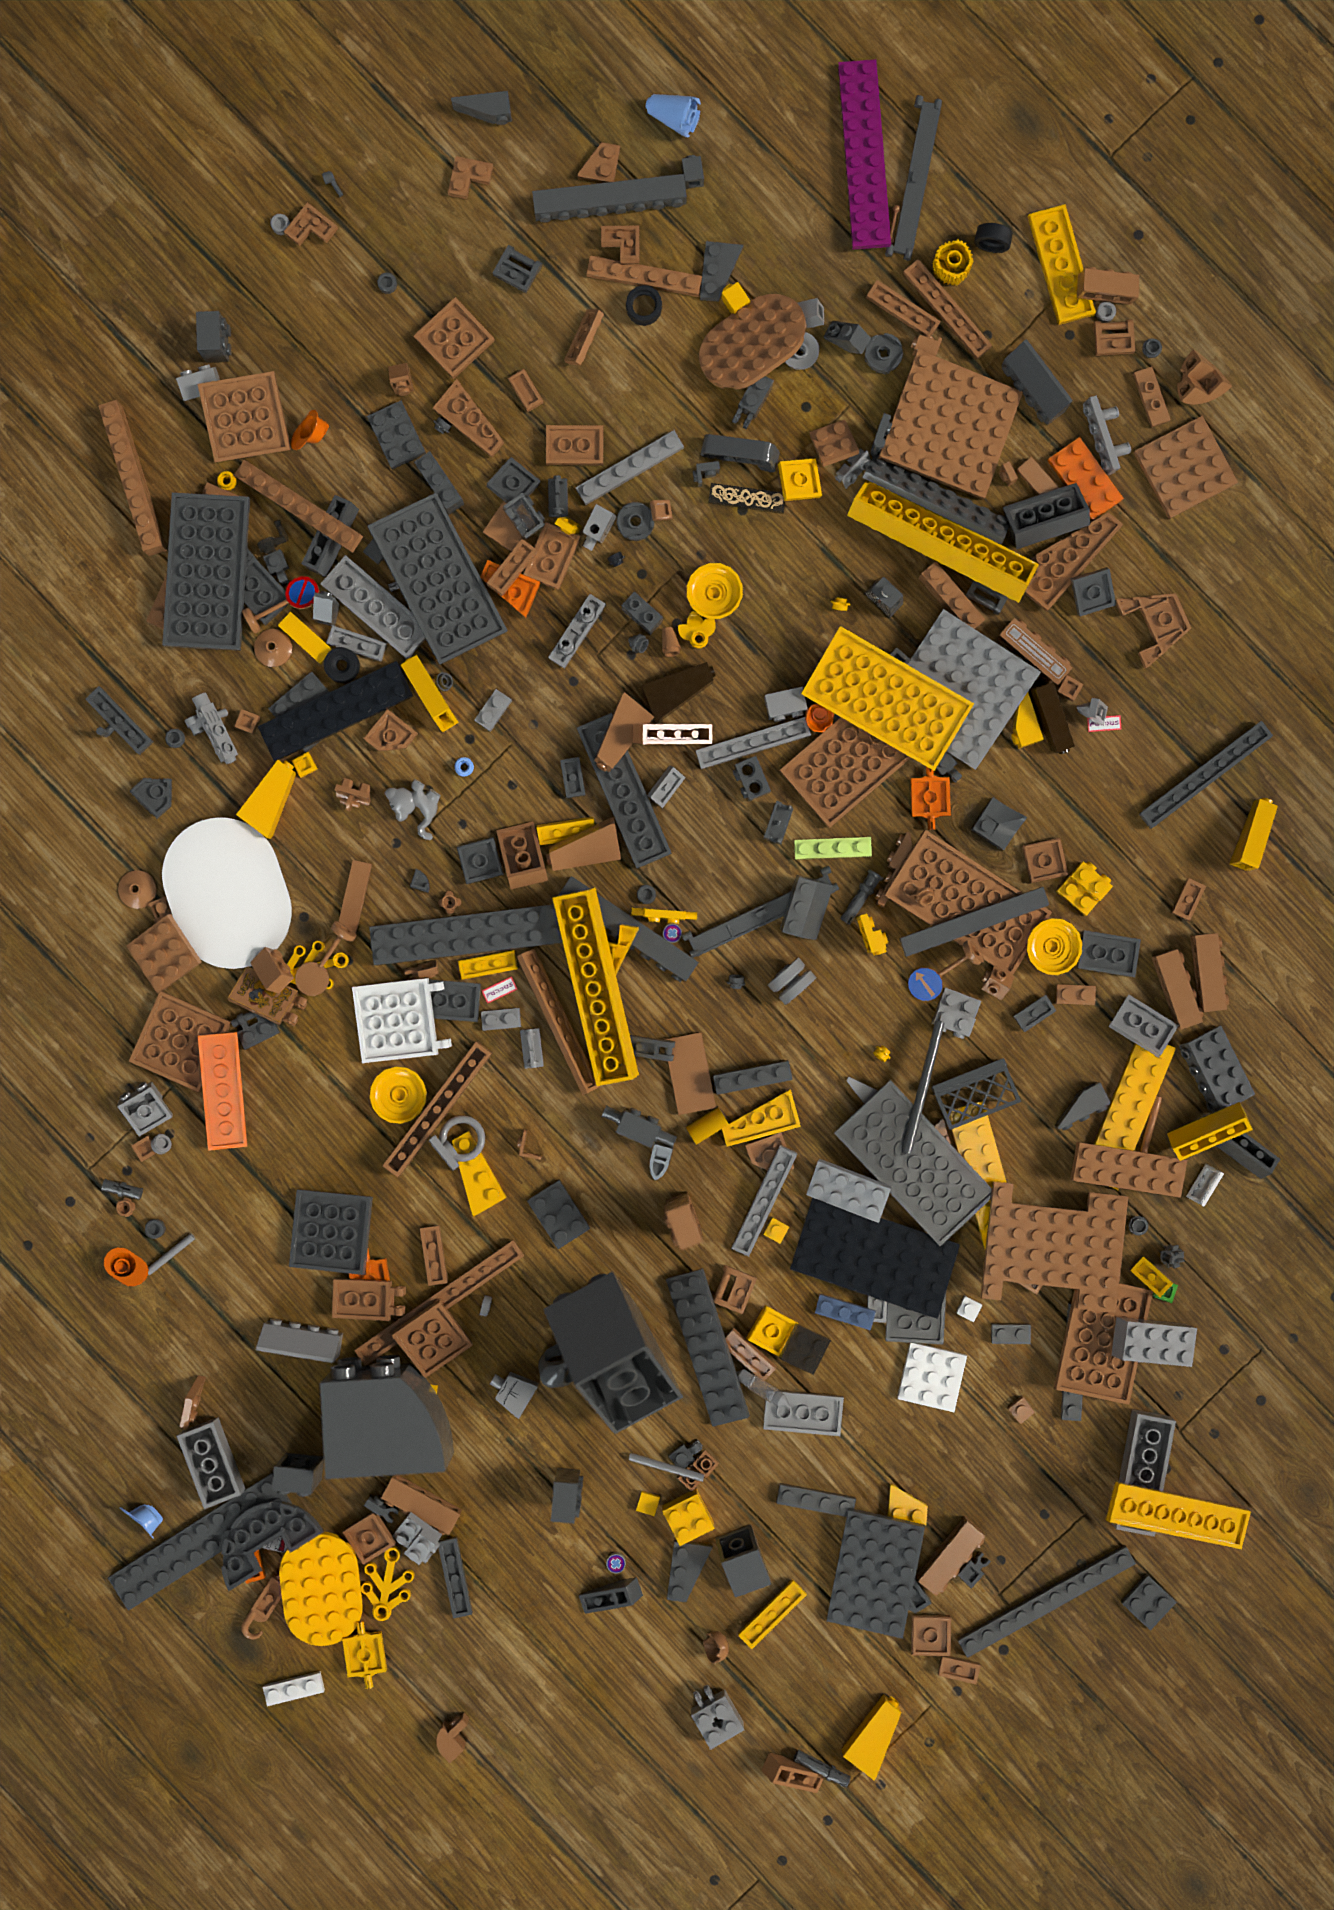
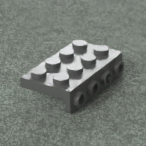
M1221 1025L1179 1046L1181 1055L1186 1060L1189 1071L1194 1076L1198 1089L1203 1094L1206 1105L1212 1113L1238 1102L1241 1103L1255 1095Z

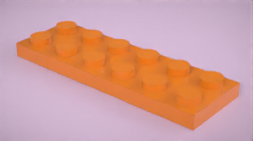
M227 1032L198 1035L208 1151L247 1147L238 1033Z

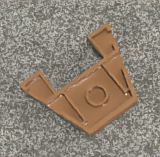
M1176 593L1115 600L1121 617L1140 609L1155 642L1154 646L1138 653L1144 669L1148 668L1191 629Z

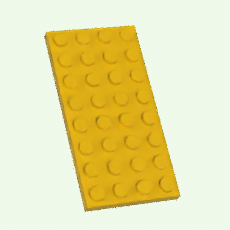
M841 626L801 693L935 771L974 705L971 701Z

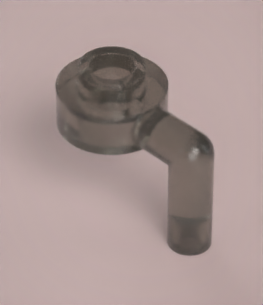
M281 520L274 522L279 537H268L257 543L261 553H273L278 545L288 542L289 537Z

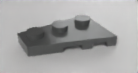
M706 241L700 300L720 301L723 289L728 283L744 245Z
M674 1540L667 1600L687 1601L709 1556L712 1545L688 1542L679 1546L677 1540Z

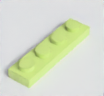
M871 837L794 840L795 860L871 857Z

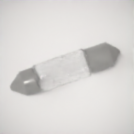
M745 1369L736 1372L739 1382L748 1387L752 1392L778 1407L788 1405L785 1394L768 1382Z

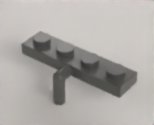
M98 686L85 699L110 724L105 729L102 727L97 728L96 733L107 738L116 731L139 755L154 742L102 687Z

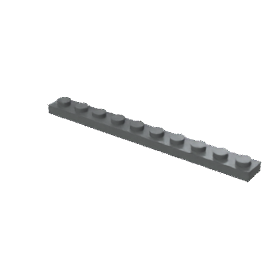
M1123 1545L960 1636L957 1640L968 1658L1136 1563L1127 1547Z

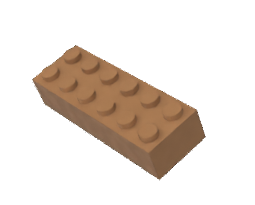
M688 1192L667 1199L664 1206V1220L667 1227H671V1238L674 1246H679L681 1251L703 1242L701 1225Z

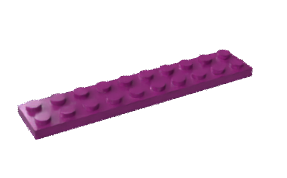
M875 59L838 62L852 250L890 247L891 236L877 61Z

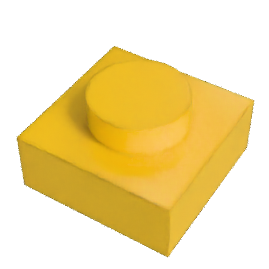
M772 1217L763 1235L781 1244L789 1226Z

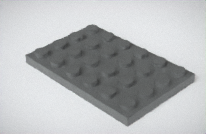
M848 1508L826 1621L903 1639L925 1525Z

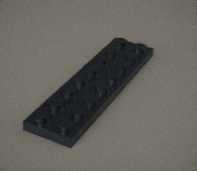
M395 661L257 727L274 762L414 696L398 662Z

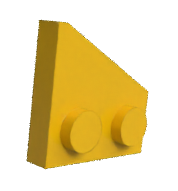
M890 1483L887 1516L926 1526L927 1504Z

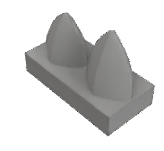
M1092 698L1091 703L1077 706L1080 714L1090 718L1097 725H1104L1108 706L1100 699Z

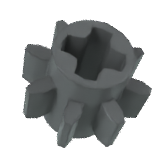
M1165 1245V1250L1160 1251V1261L1166 1265V1268L1180 1267L1179 1263L1185 1261L1184 1251L1179 1248V1245Z

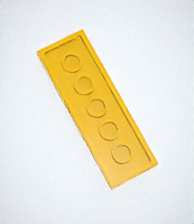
M1066 205L1030 213L1028 220L1057 324L1061 325L1094 316L1096 311L1093 301L1077 298L1078 275L1083 271V265Z

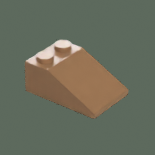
M534 822L496 830L511 890L548 881Z

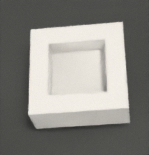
M964 1295L956 1313L974 1322L982 1304Z

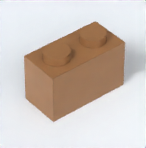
M264 947L250 962L266 990L280 993L294 979L290 972V967L284 962L282 954L277 949Z

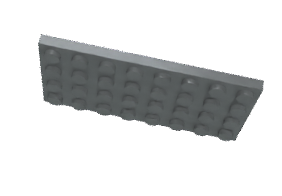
M172 493L162 644L164 647L241 651L242 610L244 609L250 510L249 497Z
M437 493L367 526L439 665L508 631Z
M889 1080L834 1133L879 1182L892 1186L890 1194L932 1239L941 1246L991 1199L992 1188L923 1114H921L912 1153L902 1152L913 1104Z

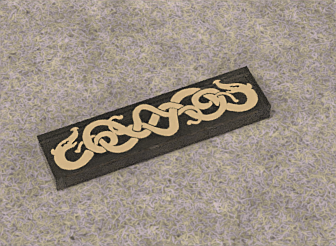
M711 483L708 501L710 504L784 514L785 501L781 492Z

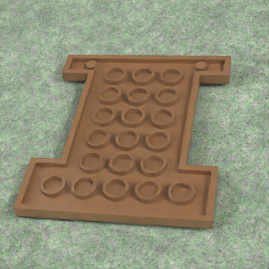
M993 1181L980 1297L983 1299L1001 1300L1003 1281L1078 1289L1077 1309L1116 1313L1128 1196L1088 1192L1086 1211L1012 1203L1013 1184Z

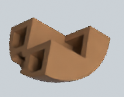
M1194 349L1185 359L1181 367V372L1183 373L1181 382L1177 383V391L1181 402L1192 405L1212 401L1232 387L1226 377L1209 360Z

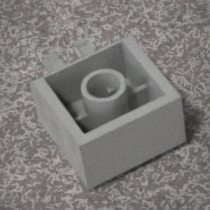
M706 1685L704 1686V1691L708 1699L703 1701L698 1691L693 1693L698 1705L691 1708V1716L711 1750L744 1731V1722L725 1689L714 1695L710 1687Z

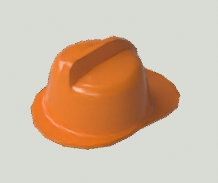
M311 410L295 430L291 438V448L293 450L302 448L306 442H320L327 432L329 425L318 417L316 410Z
M119 1247L114 1248L104 1258V1267L107 1273L124 1285H140L148 1276L149 1269L146 1262L130 1250Z

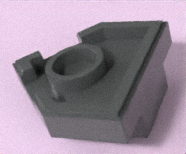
M143 778L130 790V793L150 814L158 819L171 807L172 779Z

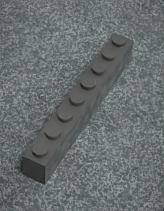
M684 174L532 191L536 221L543 223L553 219L568 220L570 217L605 216L608 213L614 212L616 214H623L626 211L632 210L641 212L649 208L660 210L667 206L678 208L686 204L687 200Z
M571 876L559 895L590 888ZM597 894L604 926L609 929L608 934L618 939L621 924L639 927L630 949L634 950V948H637L641 951L639 955L648 961L651 958L657 962L655 966L664 972L666 969L673 973L672 977L680 983L682 980L687 981L698 965V961Z

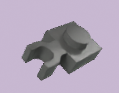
M980 1551L975 1556V1561L969 1560L960 1568L958 1573L961 1580L971 1589L984 1575L981 1569L991 1562L986 1558L981 1563L980 1559L984 1554Z

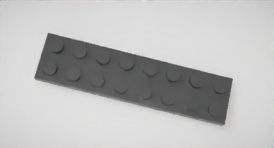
M873 456L862 477L996 543L1002 544L1008 531L1009 524L1005 516L990 512L988 508L980 507L970 499L961 498L951 490H945L934 482L922 479L918 474L910 473L904 470V468L893 465L876 456Z
M612 713L577 727V731L636 869L672 853L628 750L610 772L599 769L594 761L612 718Z
M703 1268L668 1277L666 1282L712 1427L748 1418L750 1414Z

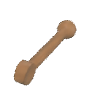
M895 205L893 208L894 216L890 229L891 244L894 241L893 233L897 215L901 210L899 205Z

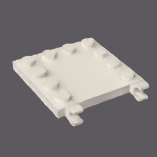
M429 978L352 987L362 1063L439 1054L438 1049L451 1047V1039L437 1040L431 1000V991L443 990L444 982L429 983Z

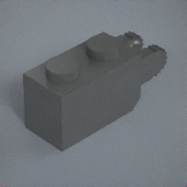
M764 376L748 387L738 405V410L732 420L733 423L736 424L743 413L748 416L743 423V428H748L752 419L755 420L770 394L774 380Z

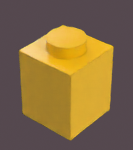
M738 282L734 285L729 284L723 289L721 299L731 314L737 313L739 309L750 304V299Z

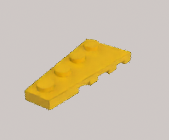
M791 1089L722 1128L726 1146L801 1127Z
M470 1131L452 1140L453 1147L458 1154L471 1152L477 1144ZM482 1152L470 1161L458 1162L473 1217L507 1198Z

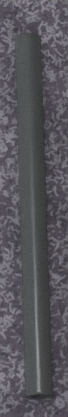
M935 1021L902 1148L903 1153H912L945 1024L940 1021Z

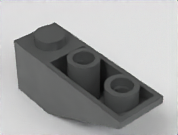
M1095 1082L1079 1090L1055 1124V1128L1062 1129L1063 1131L1073 1126V1122L1077 1120L1082 1122L1090 1118L1089 1114L1095 1111L1100 1113L1106 1110L1107 1105L1111 1104L1101 1083Z

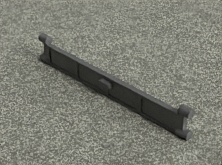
M916 96L914 106L921 108L895 245L886 247L885 256L892 257L893 253L904 254V260H911L942 105L941 99H935L934 103L923 101V96Z
M826 866L820 869L822 877L815 880L834 885L831 894L839 890L837 883L832 884L828 877V874L832 872L830 867ZM791 891L694 937L690 931L681 934L684 941L689 939L693 948V950L689 951L691 957L700 956L783 917Z

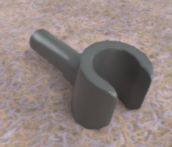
M331 171L322 173L325 184L332 183L339 197H342L343 193L338 187Z

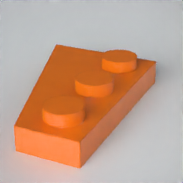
M487 560L480 576L481 580L487 584L501 565ZM520 574L501 597L526 618L541 582Z

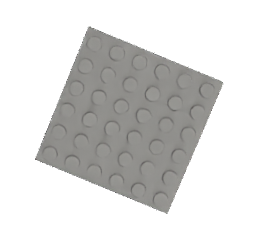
M944 609L912 656L911 661L907 664L974 703L948 747L947 752L975 770L1041 673Z

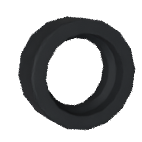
M983 223L977 227L974 244L979 249L991 253L1007 252L1010 249L1013 232L1010 228L998 223Z
M642 285L630 291L626 300V310L631 321L643 326L651 325L657 321L662 311V300L657 290L651 286ZM638 296H650L655 301V310L650 315L641 316L633 310V301Z

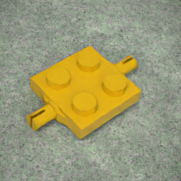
M632 908L631 916H643L648 918V922L660 923V919L668 920L670 924H679V921L685 919L697 920V912H686L685 910L671 911Z
M361 1620V1622H356L358 1633L343 1638L342 1641L348 1678L364 1677L365 1689L373 1688L372 1676L376 1673L386 1672L387 1664L382 1631L365 1632L364 1621Z

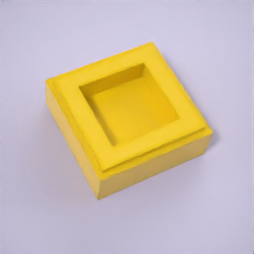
M309 752L291 760L300 778L318 770Z
M641 1491L636 1511L655 1516L660 1496Z

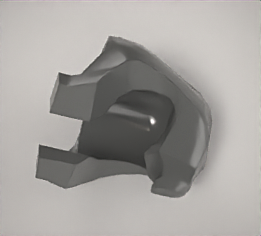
M558 1344L547 1349L539 1359L540 1380L543 1385L549 1388L565 1387L573 1382L570 1373L567 1374V1366L564 1360L548 1362L552 1357L561 1355Z

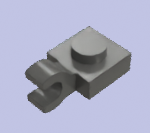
M281 549L264 556L263 558L272 576L276 574L282 586L289 583L284 571L289 569V566Z
M946 751L936 770L941 776L947 773L954 783L962 777L954 768L957 762Z
M696 1440L689 1447L683 1443L672 1451L668 1457L675 1466L686 1468L695 1461L693 1455L702 1450L703 1445L699 1440Z
M370 1495L364 1504L366 1508L378 1516L382 1515L390 1523L393 1522L394 1518L389 1515V1512L398 1514L400 1511L396 1506L386 1507L387 1505L384 1503V1500L377 1495Z

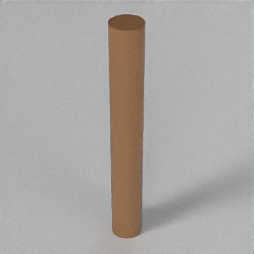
M1156 1096L1151 1108L1140 1148L1141 1152L1148 1153L1162 1100L1161 1097Z

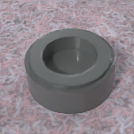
M383 273L379 276L377 280L379 289L385 294L393 293L397 288L395 276L391 273Z
M643 885L637 891V898L642 904H651L656 898V891L650 885Z
M160 1219L150 1220L145 1225V1233L149 1238L157 1239L165 1233V1224Z

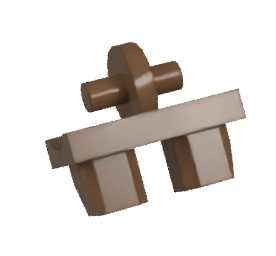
M343 778L340 785L336 784V798H340V803L346 805V811H351L352 807L359 808L360 804L370 805V785L360 783L358 790L352 789L353 781Z

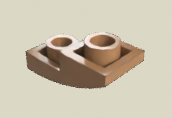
M704 1450L685 1469L705 1474L704 1478H707L719 1463ZM680 1475L677 1477L690 1492L701 1482Z

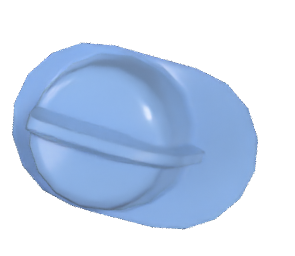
M141 1505L130 1512L120 1507L124 1513L140 1524L154 1539L152 1533L163 1521L162 1516L154 1507Z

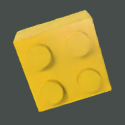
M697 1488L662 1505V1512L679 1546L715 1529L714 1521Z

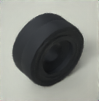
M338 647L332 649L326 655L324 669L333 681L348 683L357 677L360 670V662L350 649ZM340 660L347 662L345 670L337 669V663Z

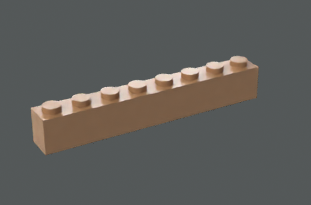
M117 400L98 405L142 549L148 556L167 551L123 406Z
M475 1042L383 1164L384 1168L396 1177L402 1175L491 1057L492 1051L480 1042Z

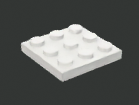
M909 1343L897 1398L954 1412L967 1355L924 1344Z

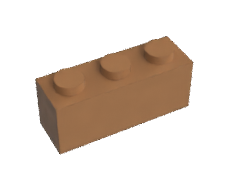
M1087 267L1078 275L1077 298L1131 305L1139 297V275L1132 272L1120 273L1112 269L1097 270L1095 267Z

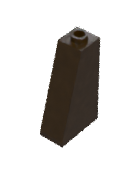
M705 662L642 685L651 714L654 716L655 724L661 722L713 683V677H716L713 667L708 666V663Z
M1044 678L1038 679L1028 691L1032 705L1051 751L1065 754L1075 745L1054 682Z

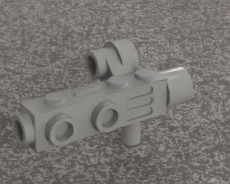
M206 693L195 696L192 700L197 708L195 710L197 715L184 720L187 727L191 729L194 736L204 732V730L206 731L221 763L225 761L227 765L236 761L238 753L221 718L228 716V711L225 708L217 711Z

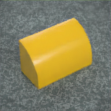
M719 1107L686 1126V1129L697 1145L729 1125Z

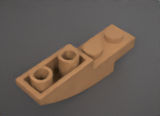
M909 832L899 836L896 841V845H898L896 851H891L886 860L889 862L887 867L892 869L893 872H888L884 880L886 882L884 889L880 888L875 896V899H877L875 904L880 907L885 906L888 898L884 896V893L912 850L911 833Z

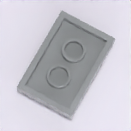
M1131 995L1125 998L1109 1025L1110 1028L1158 1058L1162 1055L1179 1026Z

